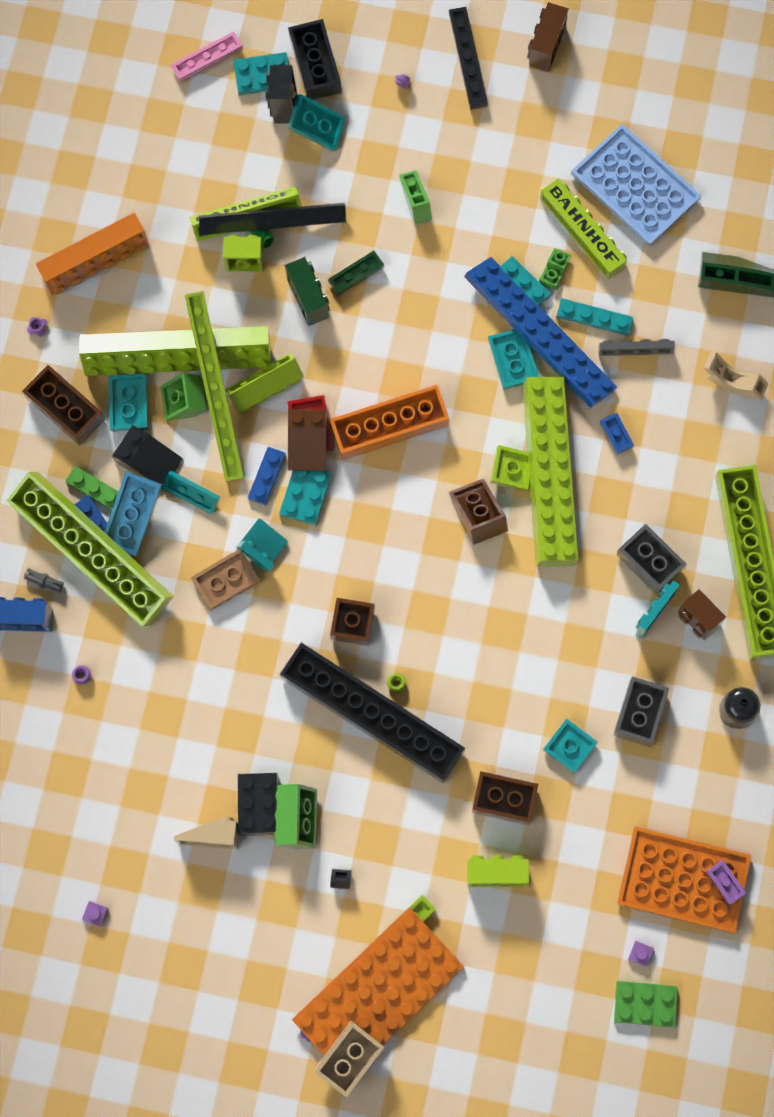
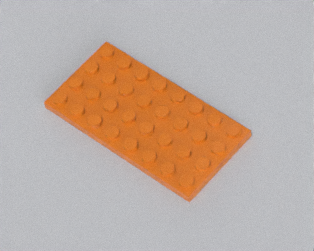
M408 907L291 1020L323 1055H325L350 1020L380 1044L384 1045L464 966L412 909Z

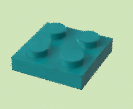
M566 718L543 748V751L575 774L598 742Z

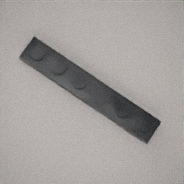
M467 8L450 9L449 18L469 108L472 110L488 107Z

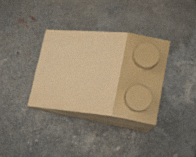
M221 817V820L216 819L175 835L174 841L180 845L237 849L238 823L232 817Z

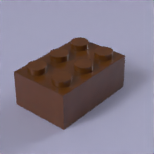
M550 2L547 3L546 9L542 8L539 17L540 22L536 24L534 29V38L530 40L528 45L527 59H529L530 67L550 72L566 29L569 8Z
M480 771L472 813L530 826L539 784Z

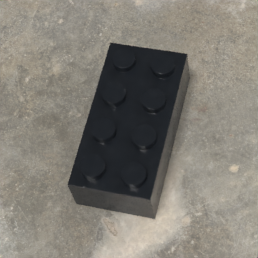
M323 19L288 27L289 39L305 96L314 100L342 93L341 80Z

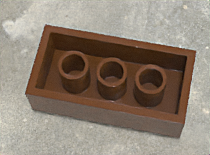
M49 365L22 390L29 402L79 446L105 420L102 411Z

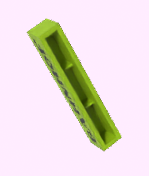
M558 178L541 190L540 199L608 280L626 267L627 257L625 253L617 249L614 240L610 236L607 237L603 227L592 219L593 217L589 210L581 206L579 198L570 193V189L565 182H561Z
M293 186L199 215L300 207L302 205L298 191ZM199 215L189 217L197 242L226 234L200 235Z

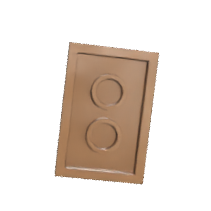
M239 550L191 577L210 611L260 582L247 558Z

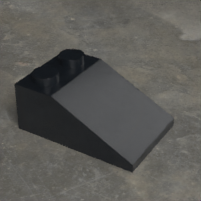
M134 425L131 426L112 455L117 464L134 474L163 484L162 490L168 473L170 471L175 472L183 460L181 456Z

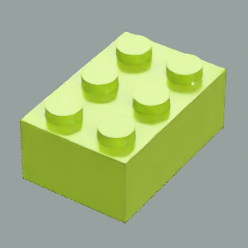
M501 855L492 856L491 859H484V856H472L471 859H468L467 887H527L529 884V859H524L523 855H514L511 859H504V856Z

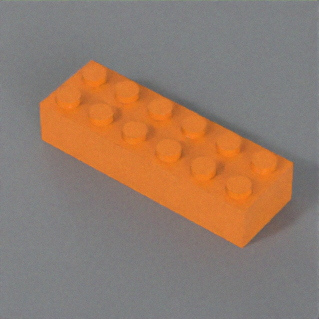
M134 212L35 264L51 295L60 294L65 288L71 285L75 286L87 277L95 276L98 271L112 267L115 262L125 260L137 251H143L150 244L146 232Z
M438 385L329 419L342 460L447 427L450 422Z

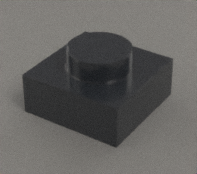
M332 869L330 888L350 889L352 870Z

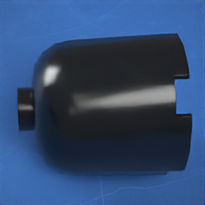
M745 687L734 688L723 697L719 704L721 720L725 725L733 729H745L752 725L761 709L760 699L757 694Z

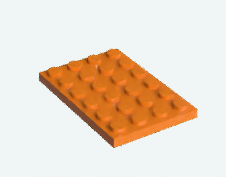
M634 826L617 905L735 934L743 896L728 905L706 871L723 860L745 890L752 855Z

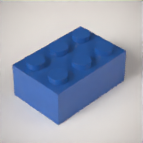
M0 597V631L51 632L53 609L44 599L33 598V601H25V598L15 597L13 600H6V598Z

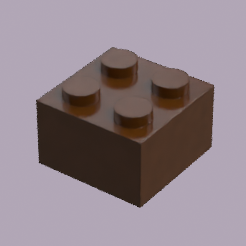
M700 589L690 596L678 611L680 620L684 624H689L693 628V633L698 638L702 637L704 641L722 625L726 618Z
M336 598L330 631L331 640L369 646L375 604Z

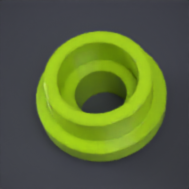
M394 673L388 677L387 687L394 693L402 692L406 687V679L403 675ZM395 680L400 681V685L397 687L393 685Z

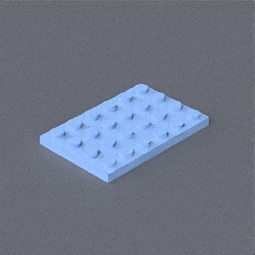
M623 124L571 171V175L649 247L697 203L702 196Z

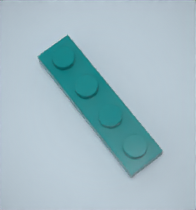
M561 298L556 318L625 336L629 335L633 321L632 316Z

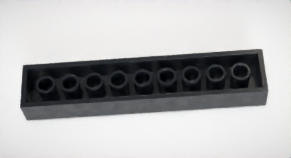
M302 642L279 674L282 680L443 784L465 752V747Z

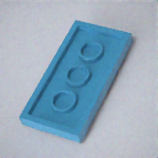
M126 471L105 533L126 553L138 556L163 484Z

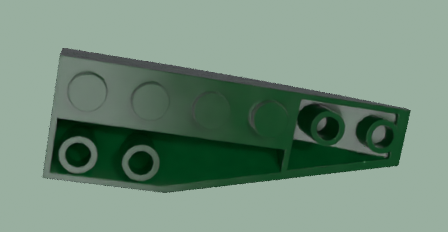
M702 252L698 288L774 298V269L738 256Z

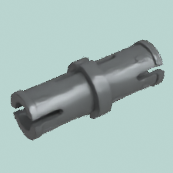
M30 568L26 570L28 574H24V580L38 584L41 588L46 587L57 593L62 591L60 588H63L64 582L51 578L46 573L41 574Z

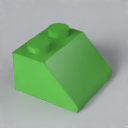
M182 373L161 385L166 421L191 418L207 411L201 375Z

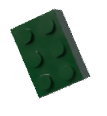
M302 257L285 264L287 281L308 327L328 319V311H330L329 300L321 290V282L318 277H315V270L311 261L307 262L306 257Z

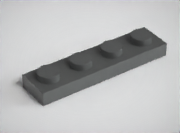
M643 339L640 342H632V340H623L621 342L605 340L599 343L598 356L673 354L675 341H670L669 339H660L659 341Z

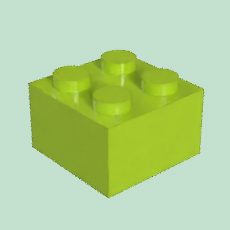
M229 235L224 237L223 260L226 272H263L264 250L261 237L256 235H248L247 237Z

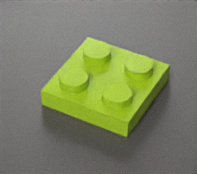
M498 445L495 451L490 483L527 491L530 481L528 452Z

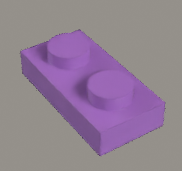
M723 860L706 871L728 905L746 894Z

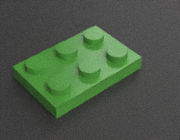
M616 981L614 1022L675 1028L677 986Z

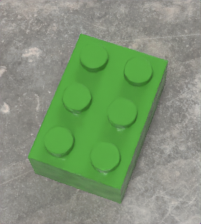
M301 784L277 785L276 831L274 834L276 845L292 849L316 848L317 789Z

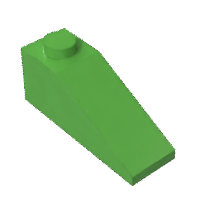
M417 171L400 174L399 179L414 223L418 224L433 220L430 202Z

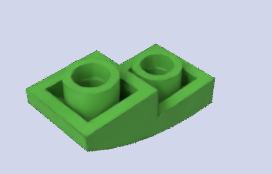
M554 248L539 282L545 287L556 290L571 255Z

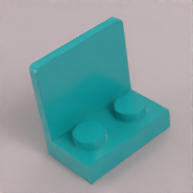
M258 518L236 548L264 571H271L275 565L273 561L288 543V540L261 518Z

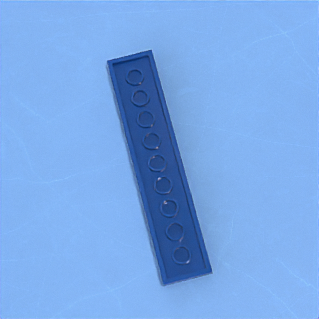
M492 257L466 272L464 276L466 280L560 377H564V381L590 408L615 392L618 387L541 307L528 297Z

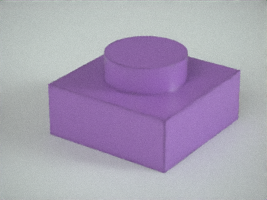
M89 901L82 920L101 927L108 908Z
M635 940L628 960L647 967L654 948Z

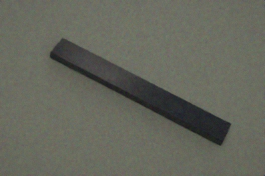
M345 203L199 215V234L210 235L346 222Z

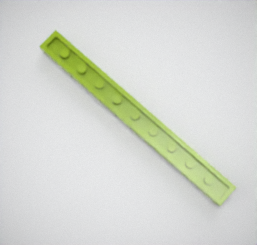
M204 291L186 294L184 296L225 482L244 478Z

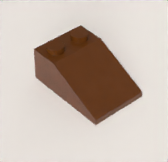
M288 409V471H326L327 411Z
M484 478L449 492L462 525L473 545L508 531L506 515Z

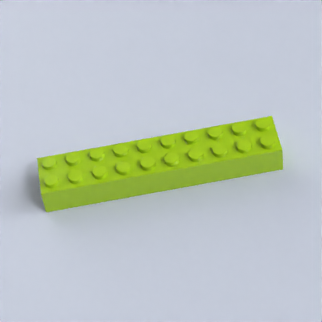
M268 326L212 329L221 370L264 368L271 364V343ZM192 330L80 335L79 355L85 376L201 370Z
M526 377L522 384L530 472L529 483L536 566H573L578 561L564 377Z
M756 465L721 469L717 471L715 480L749 661L774 658V556Z
M28 472L6 500L142 627L152 625L174 598L164 586L39 472Z

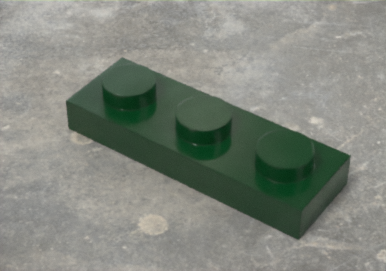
M373 250L330 277L328 283L339 296L384 268V263Z

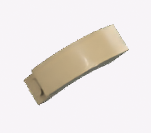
M710 352L703 367L708 372L707 378L721 388L742 397L762 400L769 385L760 374L743 372L730 366L717 352Z

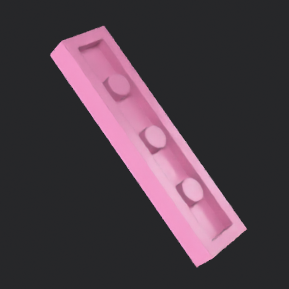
M233 31L171 64V68L181 82L242 50L243 46Z

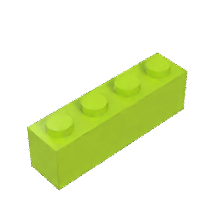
M289 353L226 388L225 391L238 413L247 412L253 405L265 402L268 397L281 393L287 386L299 383L300 379L304 378V375L295 357Z

